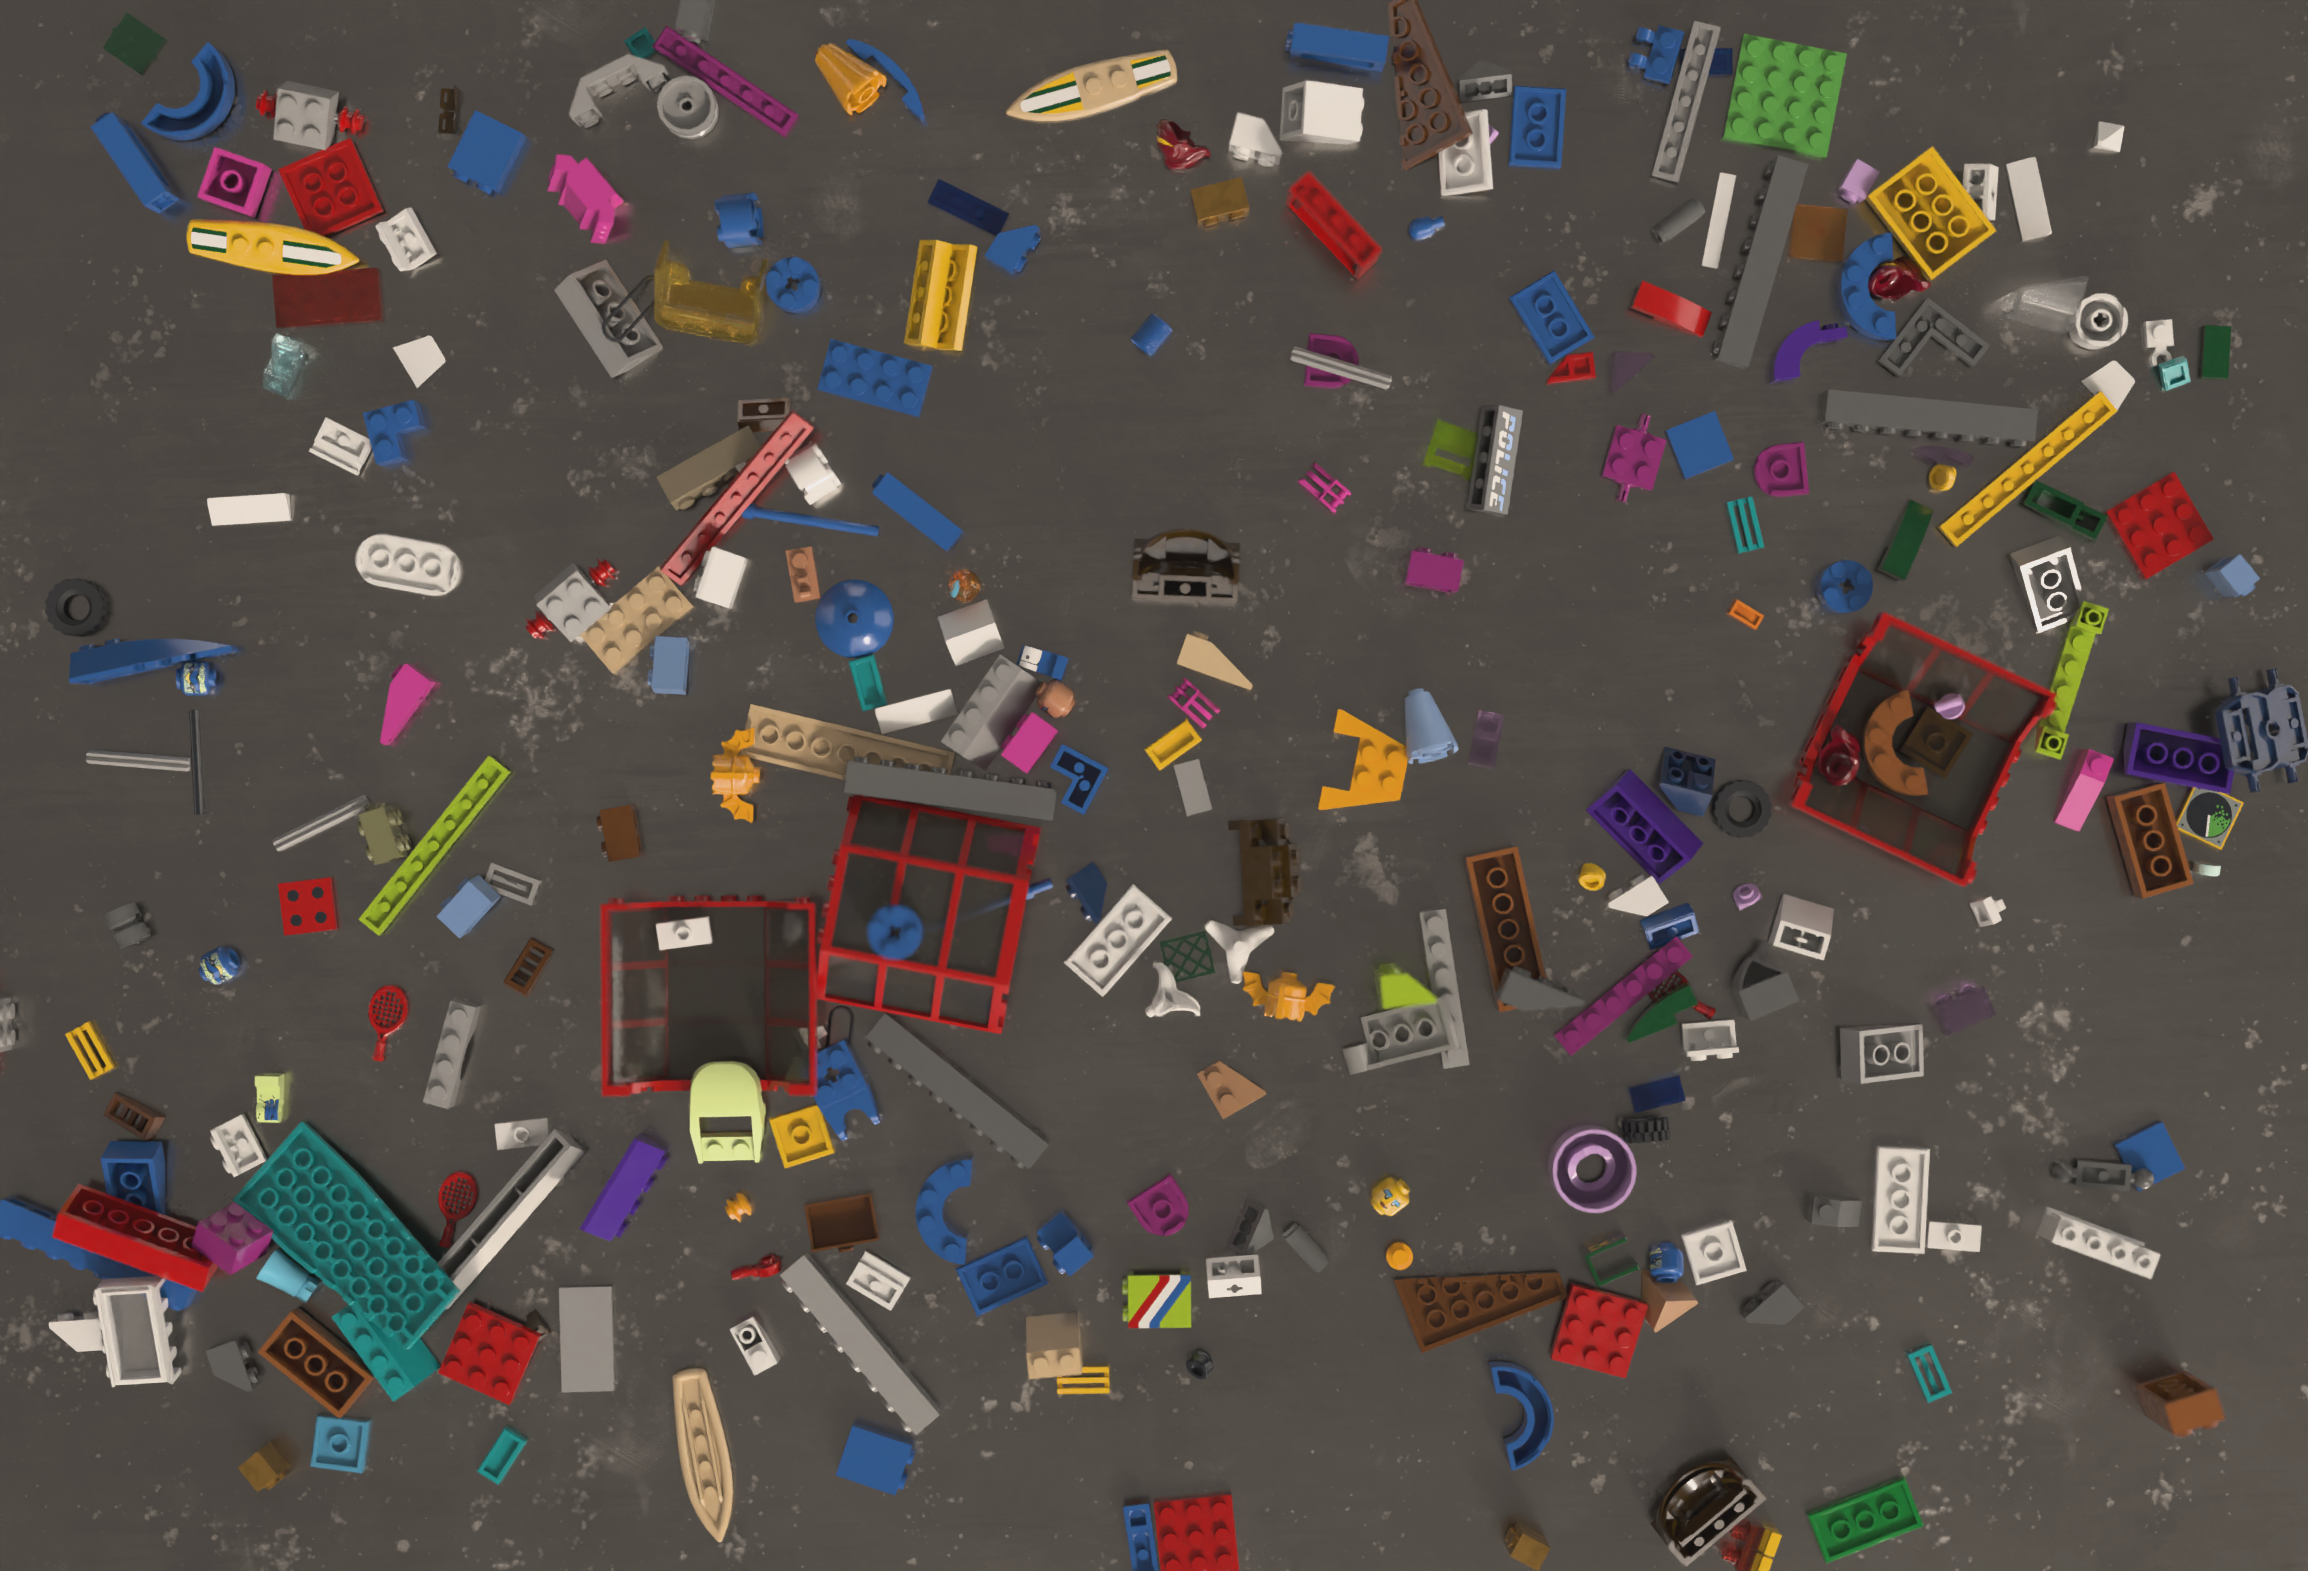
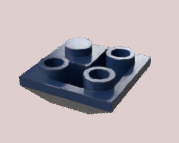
M1665 747L1663 750L1660 779L1661 789L1678 811L1704 817L1713 794L1716 759Z
M1093 861L1066 879L1068 885L1065 888L1073 900L1078 898L1083 906L1080 907V911L1088 922L1093 920L1096 924L1101 919L1108 882Z

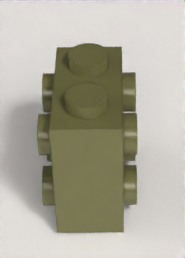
M385 802L364 807L365 813L358 814L360 820L357 821L360 834L366 837L368 846L365 849L369 860L374 861V864L378 865L409 856V850L412 849V845L408 835L403 834L401 825L404 822L400 810H396L395 806H386Z

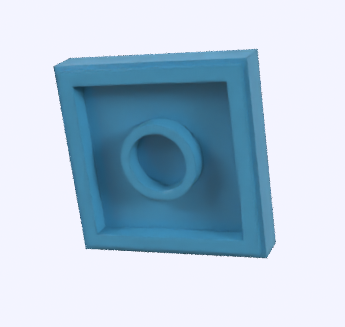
M318 1413L316 1416L310 1467L363 1473L370 1420L345 1416L339 1419L335 1415Z

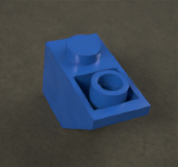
M1032 225L998 233L984 255L985 258L1010 275H1013L1015 271L1020 272L1027 261V258L1024 257L1029 248L1034 250L1041 239V236L1038 235L1040 228Z

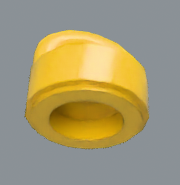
M1944 464L1934 466L1929 475L1931 487L1939 491L1949 490L1956 478L1955 467Z
M1585 863L1582 866L1578 880L1585 889L1599 890L1604 886L1606 875L1604 870L1598 865Z

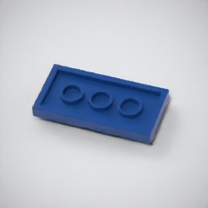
M830 339L817 390L919 417L933 366Z

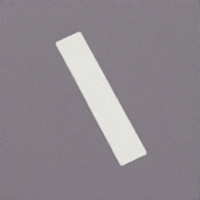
M1720 173L1702 266L1718 268L1735 184V175Z

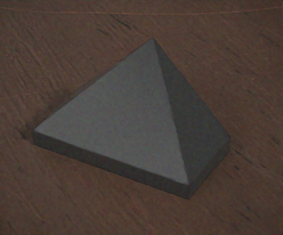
M1482 59L1459 77L1460 102L1512 96L1511 71Z
M1249 1199L1245 1203L1227 1245L1229 1249L1242 1256L1252 1255L1274 1239L1268 1209Z

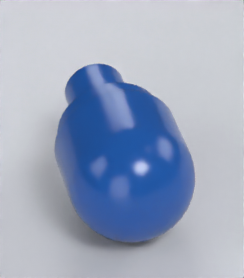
M1423 216L1410 222L1408 232L1412 238L1420 240L1432 236L1431 234L1435 233L1434 229L1445 226L1442 216L1430 219V216Z

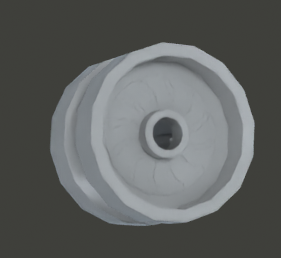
M681 76L673 78L664 85L658 95L657 109L661 120L673 134L682 139L694 140L704 137L713 130L718 121L719 106L717 98L707 84L696 77ZM692 104V108L689 111L684 110L685 106L689 107Z

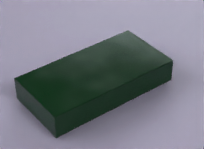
M2203 326L2200 378L2228 379L2232 326Z

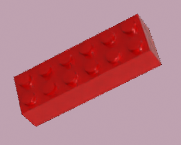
M79 1183L59 1211L52 1235L53 1238L65 1243L78 1246L201 1292L204 1291L218 1267L191 1246L197 1229L196 1226Z

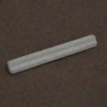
M1294 347L1291 352L1290 359L1294 362L1385 390L1389 389L1392 381L1391 375L1300 347Z
M92 749L87 750L86 762L88 764L186 772L191 770V758Z
M361 795L274 838L273 844L277 851H283L364 811V807L370 806V802L365 795Z

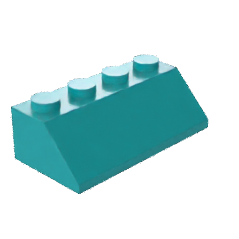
M347 1305L331 1317L393 1402L441 1367V1364L421 1337L410 1349L404 1350L401 1344L384 1334L379 1326L373 1321L367 1320L362 1315L363 1313L353 1305Z

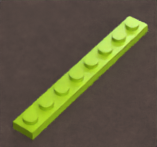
M489 755L358 920L378 936L382 935L511 771Z

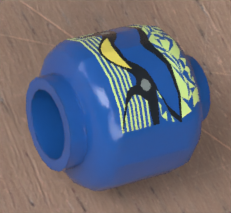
M186 661L181 665V668L176 670L177 689H181L183 694L187 696L207 695L211 690V686H216V671L211 670L209 664L205 661Z
M219 946L201 956V967L198 968L199 974L203 980H209L212 984L219 985L237 975L240 960L233 949Z
M1661 1243L1658 1248L1650 1252V1274L1659 1283L1670 1284L1677 1282V1279L1684 1273V1254L1680 1249L1675 1248V1245L1672 1243Z

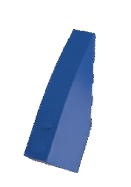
M120 638L104 641L105 646L95 648L94 644L78 647L79 652L71 653L69 682L70 684H90L178 665L186 661H196L238 652V647L209 641L186 639H145L121 642Z

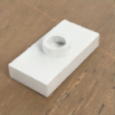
M709 916L656 924L659 950L710 944L713 942Z
M548 1118L496 1123L497 1150L541 1145L550 1135Z
M1928 1221L1926 1247L1980 1252L1982 1226L1978 1224Z

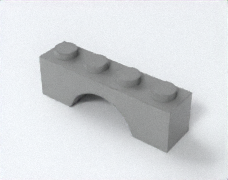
M460 999L450 1001L423 1103L445 1109H450L455 1105L461 1083L460 1075L463 1059L470 1038L475 1031L481 1005Z

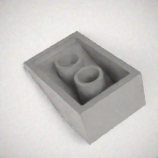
M2059 535L2011 553L2010 556L2015 574L2037 632L2040 633L2072 621L2082 601H2084L2071 548Z
M1923 1024L1870 1025L1840 1028L1841 1080L1863 1084L1924 1076Z

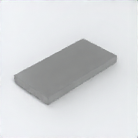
M613 1285L559 1287L562 1392L614 1391Z

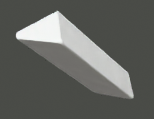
M2036 157L2006 164L2021 240L2027 241L2052 234Z
M287 493L207 498L212 526L291 521L290 494Z
M952 689L874 709L882 734L958 715Z

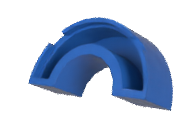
M209 42L205 44L191 61L198 70L201 80L200 90L196 98L187 106L178 109L166 108L157 103L141 122L142 125L165 138L183 141L203 137L214 131L225 120L234 100V76L224 55Z
M1892 233L1874 236L1856 247L1843 261L1837 275L1835 287L1837 304L1846 322H1849L1861 335L1883 342H1890L1896 339L1895 312L1884 310L1874 303L1869 294L1868 281L1870 274L1877 265L1893 259Z
M973 1156L949 1160L935 1169L923 1184L916 1202V1223L924 1242L939 1257L965 1265L968 1234L958 1232L949 1225L944 1214V1203L951 1192L960 1187L971 1185Z
M1488 1362L1495 1392L1507 1393L1516 1397L1524 1407V1419L1521 1427L1512 1436L1503 1439L1508 1465L1511 1471L1534 1461L1541 1454L1547 1442H1549L1554 1425L1553 1407L1542 1384L1528 1370L1509 1362Z

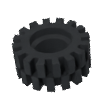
M1637 1117L1621 1120L1622 1138L1625 1143H1650L1670 1140L1668 1117Z

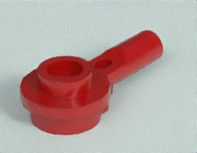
M774 1255L764 1256L757 1265L731 1270V1277L733 1280L752 1275L753 1277L759 1276L760 1278L773 1276L782 1269L780 1266L782 1263L781 1258L774 1257Z

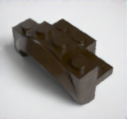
M1173 529L1159 533L1149 539H1135L1132 599L1237 603L1240 543H1227L1211 533L1196 529ZM1212 571L1218 572L1220 574H1212Z
M1286 818L1228 821V830H1239L1244 911V916L1233 917V926L1255 927L1292 923L1291 918L1294 916L1292 900L1294 897L1300 896L1303 881L1299 869L1301 852L1298 849V845L1292 844L1289 840L1290 827L1286 823ZM1262 839L1268 846H1259V841ZM1262 900H1269L1265 906L1262 904Z

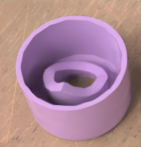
M1582 1125L1568 1130L1557 1139L1549 1154L1548 1173L1553 1187L1569 1205L1584 1212L1600 1213L1617 1207L1628 1197L1636 1179V1163L1629 1147L1612 1131L1597 1125ZM1590 1154L1601 1155L1606 1164L1603 1176L1594 1182L1580 1180L1576 1173L1579 1161Z

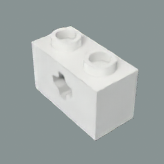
M1964 164L1963 187L1987 219L1995 220L1999 167L1992 164Z
M1258 1255L1206 1259L1209 1298L1261 1294Z

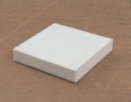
M1731 1219L1681 1234L1696 1285L1747 1271Z

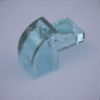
M279 334L275 335L272 340V358L263 371V389L288 398L298 380L305 359V351L301 350L300 342L290 337H284Z

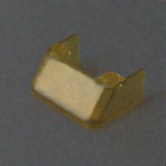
M664 240L655 267L654 319L656 323L663 328L743 343L754 342L759 334L766 298V276L768 274L769 259L763 258L758 277L747 276L742 280L740 289L690 280V272L685 265L669 261L670 241Z

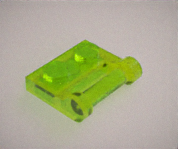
M1438 420L1422 464L1428 467L1434 465L1465 476V480L1471 481L1478 433ZM1436 448L1471 460L1469 466L1434 455Z

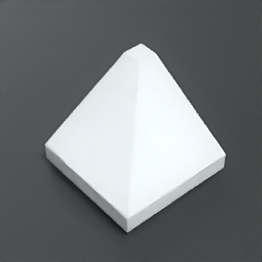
M2098 121L2093 148L2120 152L2124 126Z

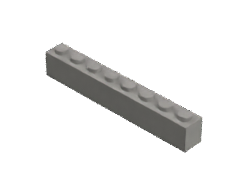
M554 1129L437 1263L460 1289V1293L446 1309L450 1308L585 1153V1150L569 1134Z
M807 1252L780 1274L782 1277L780 1282L789 1293L793 1291L799 1297L797 1302L806 1313L810 1311L816 1317L814 1322L823 1333L827 1331L833 1337L831 1342L839 1352L845 1351L850 1357L848 1362L852 1368L858 1373L862 1371L867 1377V1380H865L866 1384L873 1392L879 1391L884 1397L882 1400L883 1404L890 1412L896 1411L901 1417L899 1420L900 1424L907 1432L913 1431L917 1435L940 1415L941 1409Z

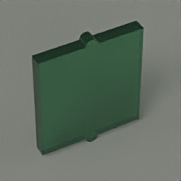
M126 13L117 28L112 29L113 33L103 46V49L142 75L150 62L156 60V54L166 39L129 13Z

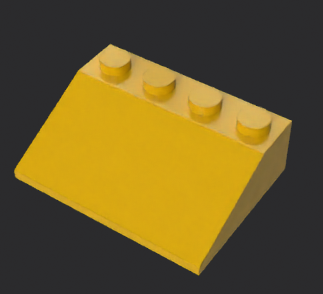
M1933 146L1865 198L1910 259L1915 261L1920 267L1923 276L1928 281L1934 279L1996 232V229Z

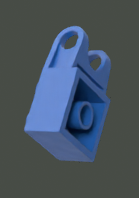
M847 1037L818 1050V1093L813 1095L838 1137L842 1141L848 1139L844 1116L851 1109H859L865 1112L874 1125L881 1123L869 1082ZM810 1055L800 1059L797 1065L803 1077L810 1078ZM830 1067L833 1068V1071L838 1069L837 1079L828 1077L827 1074Z

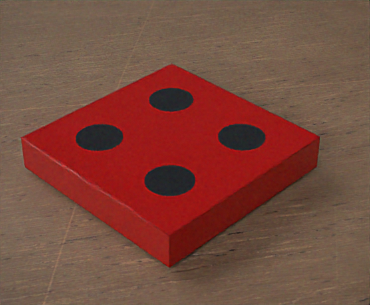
M332 877L278 884L284 936L338 929Z

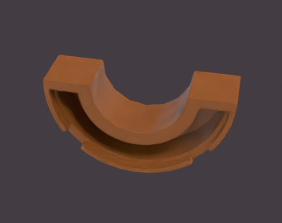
M1909 690L1885 699L1871 713L1862 733V753L1869 771L1878 782L1896 793L1920 796L1928 794L1924 768H1912L1903 764L1896 757L1892 748V736L1896 727L1903 720L1913 716Z

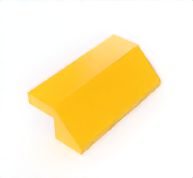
M919 240L904 344L941 350L962 351L977 246L950 244L939 240Z

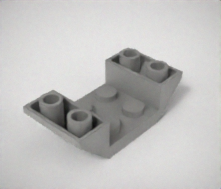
M627 54L580 78L569 115L579 127L583 125L585 128L590 127L599 121V117L603 116L594 96H605L613 91L612 87L620 83L622 85L631 83L636 79L635 76L637 74L649 92L652 90L659 92L665 84L672 80V77L663 65Z

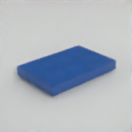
M1513 86L1508 166L1561 169L1566 89Z
M1555 270L1509 297L1510 302L1548 365L1595 338Z
M1024 1236L956 1268V1272L977 1317L1049 1284L1028 1236Z

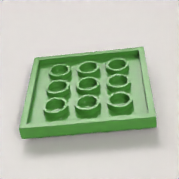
M1743 34L1722 139L1826 158L1847 53Z

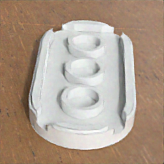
M372 535L359 545L355 555L356 567L360 575L368 583L425 595L438 596L449 592L455 587L461 574L460 561L449 547L438 543L395 535Z

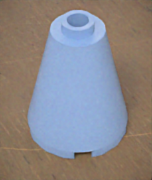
M1423 688L1408 692L1409 696L1405 698L1406 755L1408 763L1413 764V759H1418L1419 763L1435 761L1447 757V751L1453 749L1454 753L1457 752L1459 749L1458 744L1431 693L1424 692Z

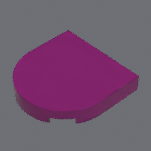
M1308 334L1307 350L1359 366L1358 353L1346 338L1329 334ZM1306 365L1304 386L1339 388L1352 380Z
M1804 441L1772 445L1764 449L1757 456L1753 466V476L1757 486L1764 493L1774 497L1809 494Z
M1171 1173L1126 1202L1142 1227L1155 1235L1169 1236L1178 1232L1188 1218V1201Z

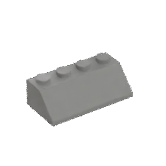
M607 260L570 274L554 290L611 378L631 370L663 348L644 317L619 342L609 341L604 336L602 323L628 295V292ZM632 298L606 324V332L610 337H620L640 316L641 312Z
M1000 654L941 742L986 771L1000 751L1001 745L1011 735L1017 723L1036 698L1035 692L1042 682Z

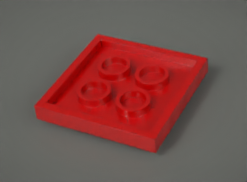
M351 138L278 169L305 230L327 237L384 212Z
M2175 472L2169 473L2104 512L2143 580L2148 579L2214 540Z
M1572 1283L1549 1355L1550 1358L1626 1378L1648 1308L1647 1302Z
M469 1302L438 1373L510 1405L541 1333L473 1302Z
M1231 1493L1153 1501L1160 1571H1239Z

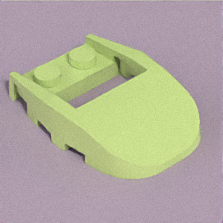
M735 1061L710 1062L700 1066L693 1074L690 1085L689 1122L690 1134L699 1164L703 1163V1161H760L766 1106L762 1100V1087L757 1073L744 1063ZM751 1116L752 1132L700 1133L699 1117Z

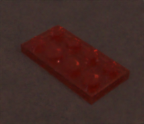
M377 267L338 270L318 275H272L276 328L278 329L383 321L379 268Z

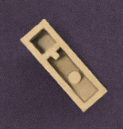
M1196 631L1192 635L1187 634L1177 665L1248 690L1252 689L1253 685L1212 642L1207 641V635Z

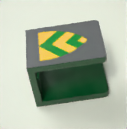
M1619 1233L1581 1250L1591 1276L1598 1287L1640 1269L1639 1264L1633 1260L1599 1276L1595 1271L1590 1257L1628 1241L1623 1233Z

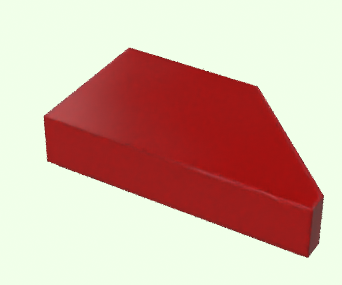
M1593 351L1566 355L1546 380L1547 384L1596 378Z

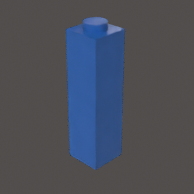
M887 472L885 476L880 474L872 484L874 488L873 495L946 552H949L963 534V530Z

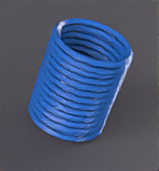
M1151 313L1130 338L1142 351L1152 356L1157 351L1156 349L1162 345L1163 341L1167 339L1168 335L1171 334L1172 328L1157 315Z

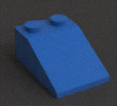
M110 1141L101 1157L107 1194L165 1215V1158L162 1142Z

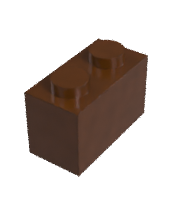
M634 804L599 810L600 816H597L596 820L599 832L603 831L605 840L601 842L603 857H608V862L643 856Z

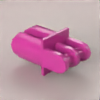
M1314 461L1311 466L1330 484L1324 483L1310 470L1305 475L1323 492H1318L1302 477L1298 482L1313 494L1319 502L1335 513V508L1339 504L1342 505L1344 503L1343 499L1352 493ZM1334 485L1341 489L1337 495L1330 490ZM1327 493L1334 498L1330 503L1323 499Z
M1184 677L1182 679L1184 682L1179 687L1176 685L1175 692L1172 695L1168 694L1167 697L1204 729L1207 725L1190 711L1188 706L1191 704L1208 720L1213 716L1195 701L1197 696L1216 713L1221 709ZM1189 687L1196 692L1191 698L1185 693ZM1182 695L1188 700L1184 706L1177 702Z

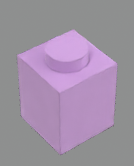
M1857 159L1850 166L1837 191L1841 192V197L1848 202L1855 203L1857 201L1861 203L1869 193L1880 171Z

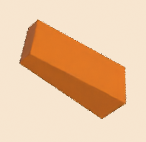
M1737 599L1733 600L1726 612L1754 630L1758 628L1764 615Z

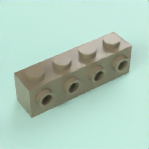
M746 426L657 476V479L675 510L686 509L692 506L694 501L700 497L712 495L717 491L718 487L725 483H731L761 446L750 427Z

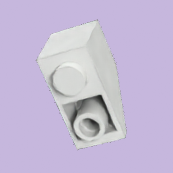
M1644 874L1631 880L1632 886L1624 891L1622 888H1618L1608 895L1609 900L1604 902L1609 908L1642 916H1648L1669 903L1653 876L1648 875L1645 877Z
M98 1311L84 1312L82 1317H74L73 1313L58 1314L56 1319L49 1322V1328L75 1351L102 1350L103 1334L102 1329H99L97 1323Z
M754 1317L729 1329L754 1376L777 1364L781 1359L769 1335Z

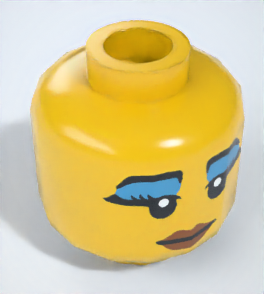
M1387 1177L1372 1189L1370 1202L1380 1215L1393 1216L1408 1205L1409 1196L1407 1193L1410 1192V1189L1402 1179L1397 1181L1393 1177Z

